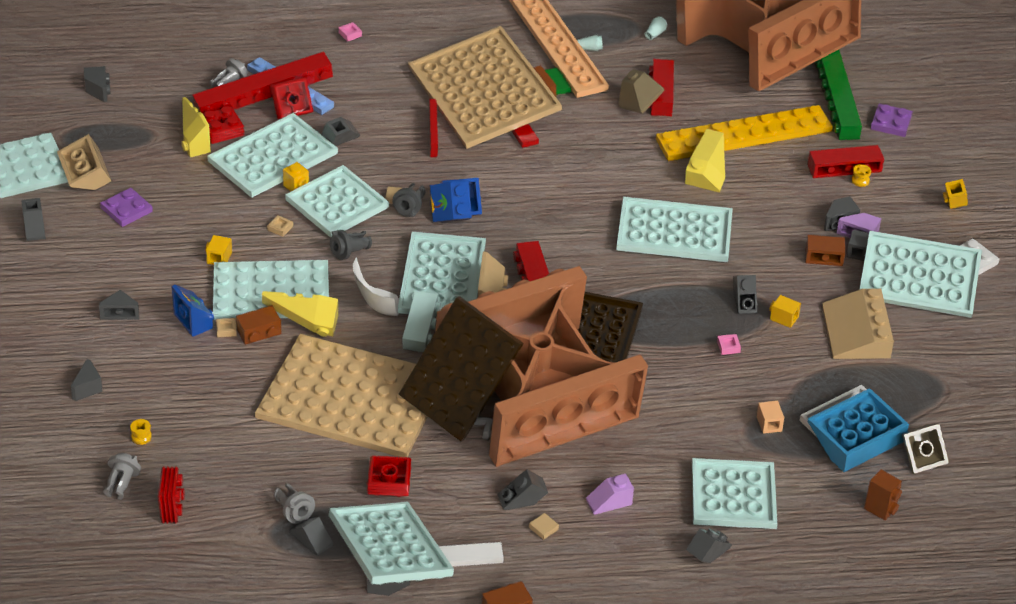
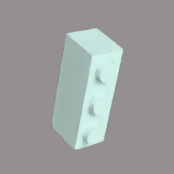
M415 290L402 338L403 349L417 352L425 351L433 337L431 331L436 328L437 318H435V315L441 308V303L438 302V294Z

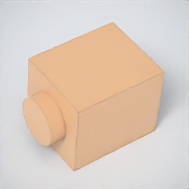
M779 402L758 403L757 419L762 433L782 432L784 415Z

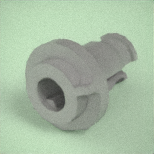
M230 58L226 62L227 68L220 72L215 79L210 80L212 88L247 77L248 71L244 66L245 63Z
M118 453L109 458L108 465L112 470L108 478L107 487L103 490L107 497L110 498L119 478L120 481L115 492L118 494L117 498L119 500L123 499V492L128 487L131 477L138 476L141 471V466L137 461L138 456Z
M289 483L285 484V487L288 489L287 495L277 487L274 491V498L283 506V514L289 522L299 524L313 514L315 500L310 494L302 491L297 492Z

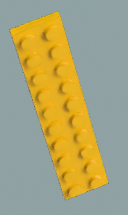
M816 105L656 134V141L666 159L672 161L691 157L706 129L724 133V151L832 132L833 126L821 107Z

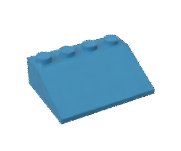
M870 388L808 418L807 421L831 461L843 472L903 443L902 434L907 432L909 424Z

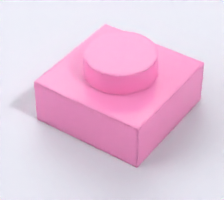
M352 22L339 27V34L348 42L361 37L362 30Z
M737 334L717 337L721 355L740 353L741 346Z

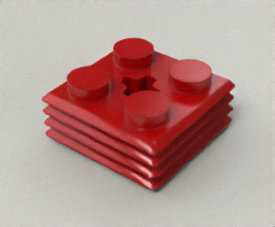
M306 78L293 79L270 86L277 119H282L292 113L300 116L313 112ZM290 95L295 97L292 102L289 101Z
M225 106L222 109L206 111L203 114L209 124L211 144L244 136V125L233 107Z
M370 456L367 494L396 497L409 496L411 458Z
M168 466L161 468L158 503L162 523L166 522L168 524L170 522L172 524L174 522L176 524L178 517L183 515V504H180V502L185 499V489L181 488L183 486V474H179L177 466L175 468H169Z

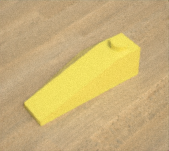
M183 97L184 141L181 142L184 151H187L190 158L210 153L209 124L201 112L198 113V109L193 107V104L186 97Z
M706 129L686 168L685 184L720 193L725 181L724 133Z
M262 292V303L264 305H273L275 311L320 336L333 337L338 320V299L322 295H313L312 298L303 297V294L296 293V296L291 297L283 292Z

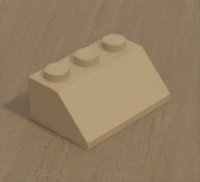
M89 134L57 151L70 187L96 190L111 182L100 150Z
M484 251L482 254L478 296L487 291L496 293L506 290L507 288H504V286L507 287L508 275H505V267L488 252Z

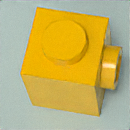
M296 162L283 169V186L290 192L309 183V171L300 163Z
M963 179L945 183L946 192H943L944 202L949 204L950 209L968 205Z
M213 235L211 241L206 244L207 264L214 265V262H228L232 254L231 238Z
M780 295L770 305V320L791 328L799 318L801 303Z

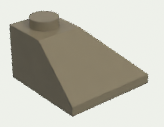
M632 69L622 80L618 105L620 108L643 114L663 93L664 88L645 72Z
M926 424L910 429L902 434L912 474L949 463L939 424Z

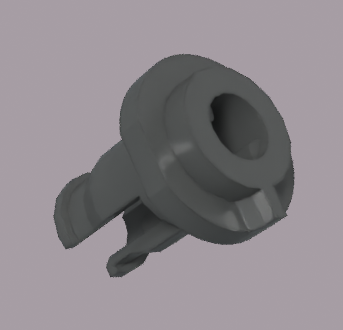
M412 183L408 188H402L394 194L392 202L399 214L406 217H414L420 211L422 206L421 199L426 194V189L423 185L415 192L412 190L415 183Z
M344 230L332 231L330 249L339 260H345L350 257L351 252L371 248L372 239L371 236L364 237L366 231L347 234Z

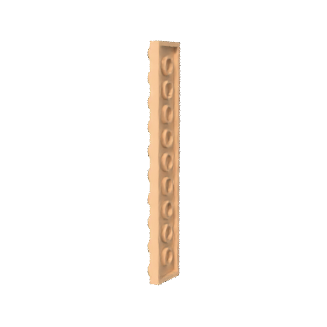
M509 0L556 68L558 67L576 98L608 91V83L548 0Z

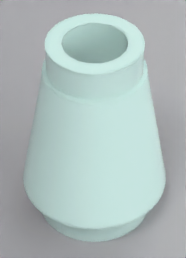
M662 17L654 18L645 32V37L653 40L664 32L667 27L666 20Z
M593 35L578 39V43L583 50L599 51L603 49L602 36Z

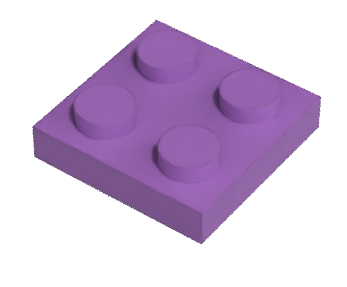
M878 104L871 130L905 137L913 111L886 104Z
M132 188L100 202L101 209L121 227L153 212L152 205Z

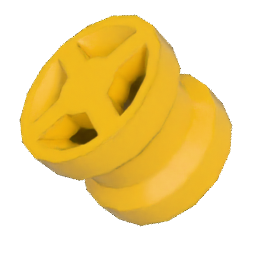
M863 164L856 165L853 169L852 183L859 187H865L869 184L871 169Z
M137 419L131 423L132 441L138 445L147 444L152 438L150 422L145 419Z

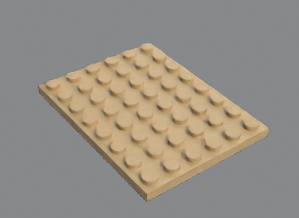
M502 26L408 63L409 69L429 97L437 100V108L466 149L562 110L561 103Z
M300 334L255 412V418L398 457H408L427 416L398 395L416 364Z

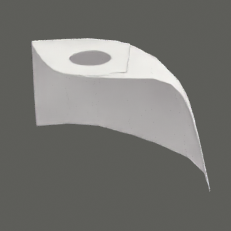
M356 257L353 263V272L358 288L367 304L381 314L398 316V296L370 286L363 278Z

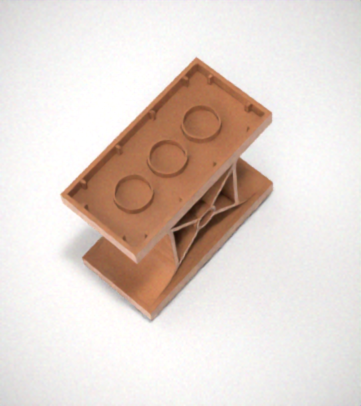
M676 0L678 41L688 46L707 35H718L749 52V86L758 92L861 38V0Z
M580 266L568 270L556 269L546 277L531 282L522 280L514 284L512 288L496 293L487 291L476 299L468 301V303L524 343L495 389L501 402L495 403L489 456L496 467L639 417L648 365L641 354L615 363L602 360L591 351L577 330L580 326L587 276ZM453 303L447 304L440 311H437L436 330Z

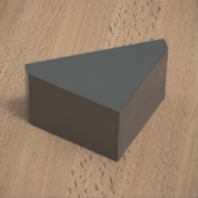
M121 290L99 303L100 320H139L140 318L138 302Z
M86 359L71 385L72 400L74 401L103 392L101 377L89 359Z
M320 517L306 519L290 529V533L316 556L333 546V541Z

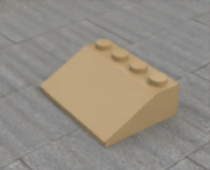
M860 289L822 303L833 359L891 358L894 340L881 289Z

